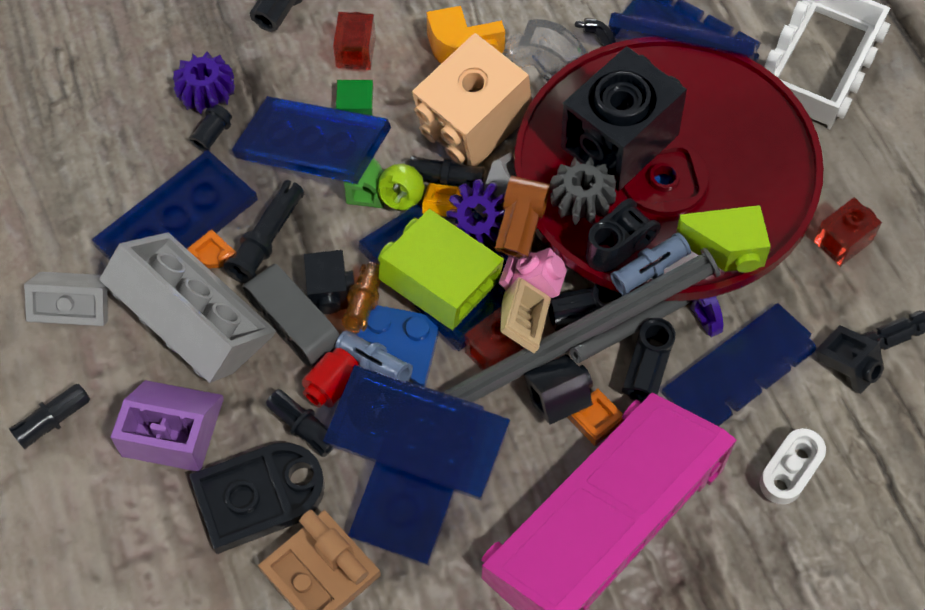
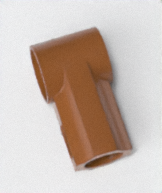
M511 175L503 203L505 212L496 241V251L515 258H529L538 220L543 218L546 209L550 184Z

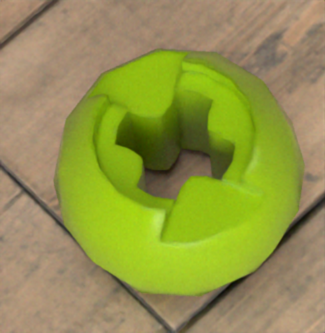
M405 163L394 164L386 168L380 175L377 185L379 198L387 207L397 211L409 210L421 201L425 189L422 175L415 167Z

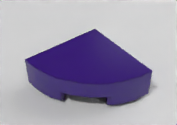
M717 297L693 300L691 310L710 337L722 333L724 323Z

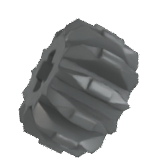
M575 157L571 162V167L560 164L557 175L553 176L550 181V190L552 191L550 202L552 207H558L560 218L572 215V221L575 225L580 221V218H586L592 225L596 215L604 218L609 213V206H613L616 201V180L614 175L607 174L606 164L594 167L591 157L587 160L586 164H580Z

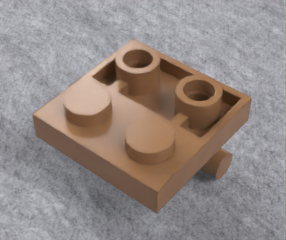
M313 510L307 511L299 520L304 527L258 565L260 571L294 610H342L381 576L380 570L325 510L318 516Z

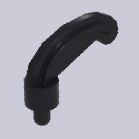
M585 18L584 21L575 22V27L583 28L584 32L595 33L602 46L616 42L610 28L601 21Z

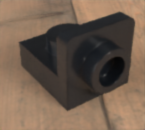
M841 325L815 350L817 361L850 376L853 390L860 394L871 383H875L881 377L884 370L879 342Z

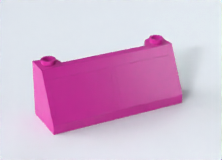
M651 393L642 403L639 400H635L622 416L624 421L503 544L497 541L486 551L481 559L484 563L482 565L481 578L515 610H589L590 605L697 491L700 492L706 483L710 486L722 473L737 440L723 428L654 393Z

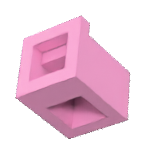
M551 248L537 253L531 252L528 259L508 256L499 283L507 290L520 277L550 298H554L560 294L567 268L563 260Z

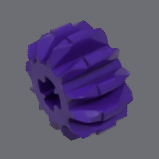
M207 51L203 57H197L192 53L191 61L180 60L179 69L173 71L175 95L179 98V101L183 102L187 110L196 107V110L202 114L205 108H212L215 104L228 105L229 96L234 94L233 70L229 64H225L221 55L212 58Z
M476 179L473 183V190L464 183L459 186L461 196L455 194L450 196L449 201L457 208L447 211L446 216L448 218H457L458 222L454 225L459 229L463 228L465 233L471 237L475 234V239L484 245L487 236L493 242L497 241L498 229H500L505 212L503 207H501V203L504 202L505 193L496 197L494 195L497 190L495 182L490 183L484 191L482 180ZM481 204L486 208L483 214L487 213L488 217H484L479 221L473 216L477 212H472V208Z

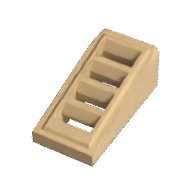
M518 277L503 295L501 333L532 353H535L540 346L551 298L524 279Z

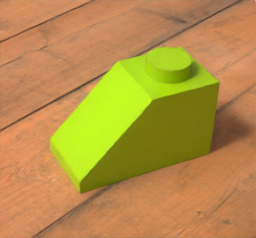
M760 205L680 214L676 233H680L687 240L691 251L697 255H701L700 250L702 248H707L718 268L724 272L738 270L739 272L746 273L765 266L771 246Z

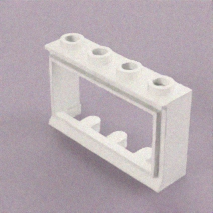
M872 0L798 1L789 26H784L776 49L771 50L768 55L765 68L779 78L814 12L865 31L866 33L831 100L781 80L802 103L810 118L828 125L827 129L830 130L837 117L844 119L853 100L847 97L849 92H858L866 74L861 72L863 66L870 68L878 51V48L873 47L875 41L882 44L891 24L885 22L890 7Z

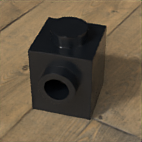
M343 250L304 254L307 297L323 314H334L340 310L349 309L348 294H355L353 270L346 271Z
M568 354L524 373L532 405L549 425L593 405L589 388L593 387L592 378L584 365L578 366Z

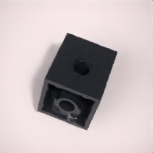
M626 46L563 102L561 148L582 164H586L590 157L594 162V167L606 164L607 174L614 175L616 180L615 189L619 192L679 135L687 89L682 86L678 79L666 75L655 67L647 57L638 55Z

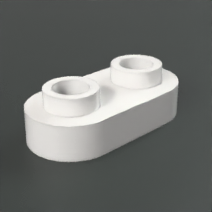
M804 428L796 429L786 437L760 477L761 491L768 500L783 505L792 503L799 497L826 455V445L822 437L816 432ZM795 450L805 451L808 458H800ZM774 481H783L787 489L781 490L777 488Z

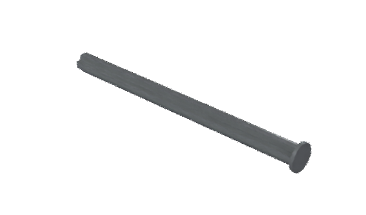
M702 248L700 250L701 255L541 339L539 349L535 353L524 348L423 403V410L431 422H437L518 379L524 373L548 363L577 345L608 331L712 274L715 278L719 277L720 271L707 248Z

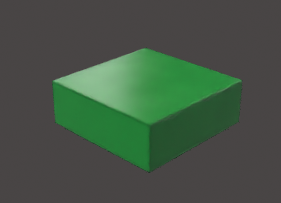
M337 80V116H373V80Z

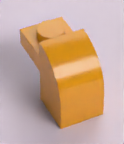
M461 6L426 12L427 36L433 55L439 63L442 64L474 33L504 54L505 29L502 20L467 27Z

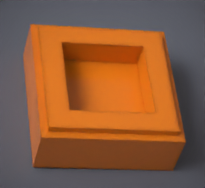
M599 389L591 393L593 405L567 417L594 446L624 421L622 419L623 413Z

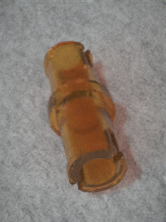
M367 262L366 265L362 264L356 284L352 285L347 295L349 304L342 318V325L352 333H360V329L362 331L366 330L371 310L375 309L378 305V289L381 280L378 279L380 265L377 263Z

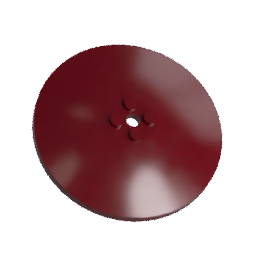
M661 36L634 38L615 42L580 56L553 75L539 90L524 114L517 134L515 176L550 184L552 177L557 175L560 164L571 167V162L574 159L573 156L561 148L563 102L626 46L638 55L647 57L655 67L666 75L678 79L682 86L687 89L679 135L619 192L615 189L616 201L613 206H609V213H611L621 202L632 198L637 202V209L649 220H656L661 224L659 233L645 248L652 249L672 237L677 232L680 214L760 205L771 246L765 266L746 273L739 272L738 270L724 272L718 268L720 271L719 277L715 278L712 274L664 301L705 299L740 289L775 269L792 253L808 230L817 209L823 186L824 166L818 134L810 116L794 93L777 76L747 56L717 44L691 38ZM660 174H667L674 179V182L668 185L660 184L655 180V177ZM550 190L543 218H539L535 232L547 248H551L563 260L566 266L584 278L620 293L611 280V273L618 271L637 259L638 253L642 250L635 252L610 272L594 270L588 265L585 257L590 228L603 219V217L596 215L592 225L586 218H580L576 225L572 221V215L560 218L558 207H552L550 202V194L552 193ZM599 245L603 248H611L607 245ZM691 251L690 255L681 258L664 269V274L699 255ZM652 262V263L646 265L645 267H643L642 269H640L639 272L642 271V270H643L644 268H646L647 266L653 264L654 262ZM650 278L649 280L645 281L644 283H642L641 285H639V286H637L636 288L632 289L631 291H633V290H635V289L641 287L642 285H644V284H646V283H648V282H650V281H652V280H654V279Z

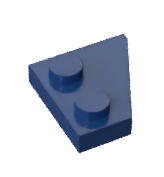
M365 303L356 335L370 343L378 342L384 345L388 353L411 364L413 371L410 380L413 381V385L416 388L425 390L441 322L431 315Z

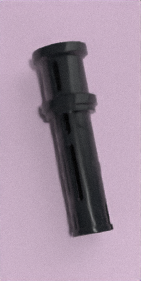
M285 180L282 187L252 231L242 235L240 247L232 258H228L224 262V270L236 281L244 284L256 276L255 272L262 261L271 256L272 242L300 199L304 196L303 188L294 182L289 189L291 181Z

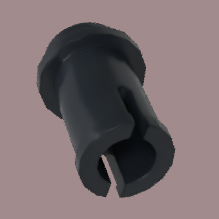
M217 104L212 108L206 109V117L189 137V141L197 149L206 153L210 151L211 146L222 131L231 127L230 120L232 115L224 107Z

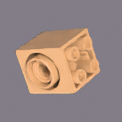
M476 33L469 37L412 91L416 105L414 111L420 120L421 126L419 129L430 142L435 143L438 141L444 146L446 153L455 163L461 164L463 162L469 166H478L521 125L523 116L532 101L529 74Z

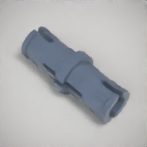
M675 233L652 249L645 248L640 251L637 259L618 271L611 273V280L615 288L622 295H626L650 278L656 279L663 275L664 269L681 258L690 255V246L680 233ZM654 262L653 264L647 266L646 268H644L642 271L639 272L640 269H642V268L645 267L646 265H648V264Z
M349 330L342 332L336 341L335 348H342L350 353L360 364L364 372L368 374L376 373L397 387L404 386L412 375L413 367L411 364L387 352L386 347L378 342L370 343Z

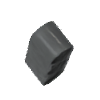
M272 264L242 286L246 297L254 308L308 367L318 363L327 352L335 350L336 341L340 336L336 328L277 264Z

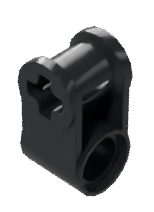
M628 198L624 200L611 213L590 228L585 255L586 262L591 268L600 272H610L616 269L617 266L635 252L649 245L659 233L661 224L656 220H649L637 209V202L634 199ZM599 245H607L611 248H603Z

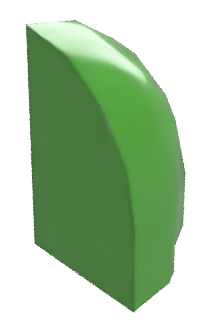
M353 149L348 162L344 181L346 203L383 208L384 202L379 198L377 190L378 181L383 169L372 155L360 150Z

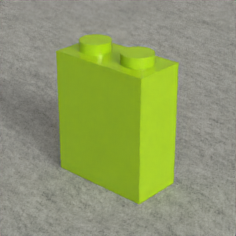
M428 209L419 219L413 218L407 224L403 235L395 243L391 241L381 250L378 257L380 262L378 279L453 331L499 282L504 258L431 209Z

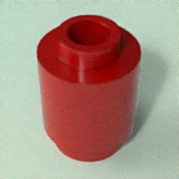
M335 348L333 352H327L302 380V385L305 388L303 395L318 408H321L323 405L333 407L357 379L356 373L360 370L359 363L350 353L342 348Z

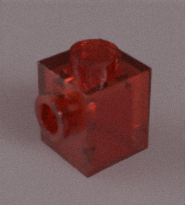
M338 12L333 43L336 68L371 70L376 39L374 14Z
M854 197L822 221L814 242L841 267L873 242L882 222L869 207L862 205Z
M502 307L498 308L465 334V353L482 371L524 349L523 346L501 333Z

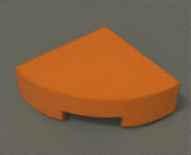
M212 229L187 248L188 251L210 269L223 267L226 259L232 258L236 253Z

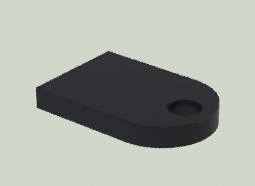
M293 443L271 444L189 475L216 554L300 523V518L307 511L313 510L315 512L318 508L325 489L322 468L317 458L306 448ZM301 468L311 470L314 475L308 484L299 486L291 482V476L296 470Z

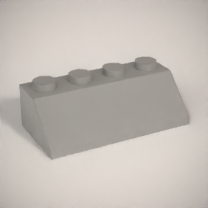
M169 232L119 243L99 279L111 290L112 295L116 299L126 304L144 325L150 327L165 341L169 349L178 353L193 367L194 372L198 376L206 379L209 383L233 374L276 333V330Z

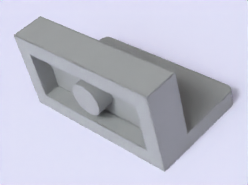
M39 272L24 284L26 322L104 326L108 322L107 291L109 289L99 280L101 275Z

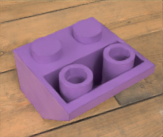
M145 380L123 400L110 438L121 457L198 472L202 469L224 399L223 395Z

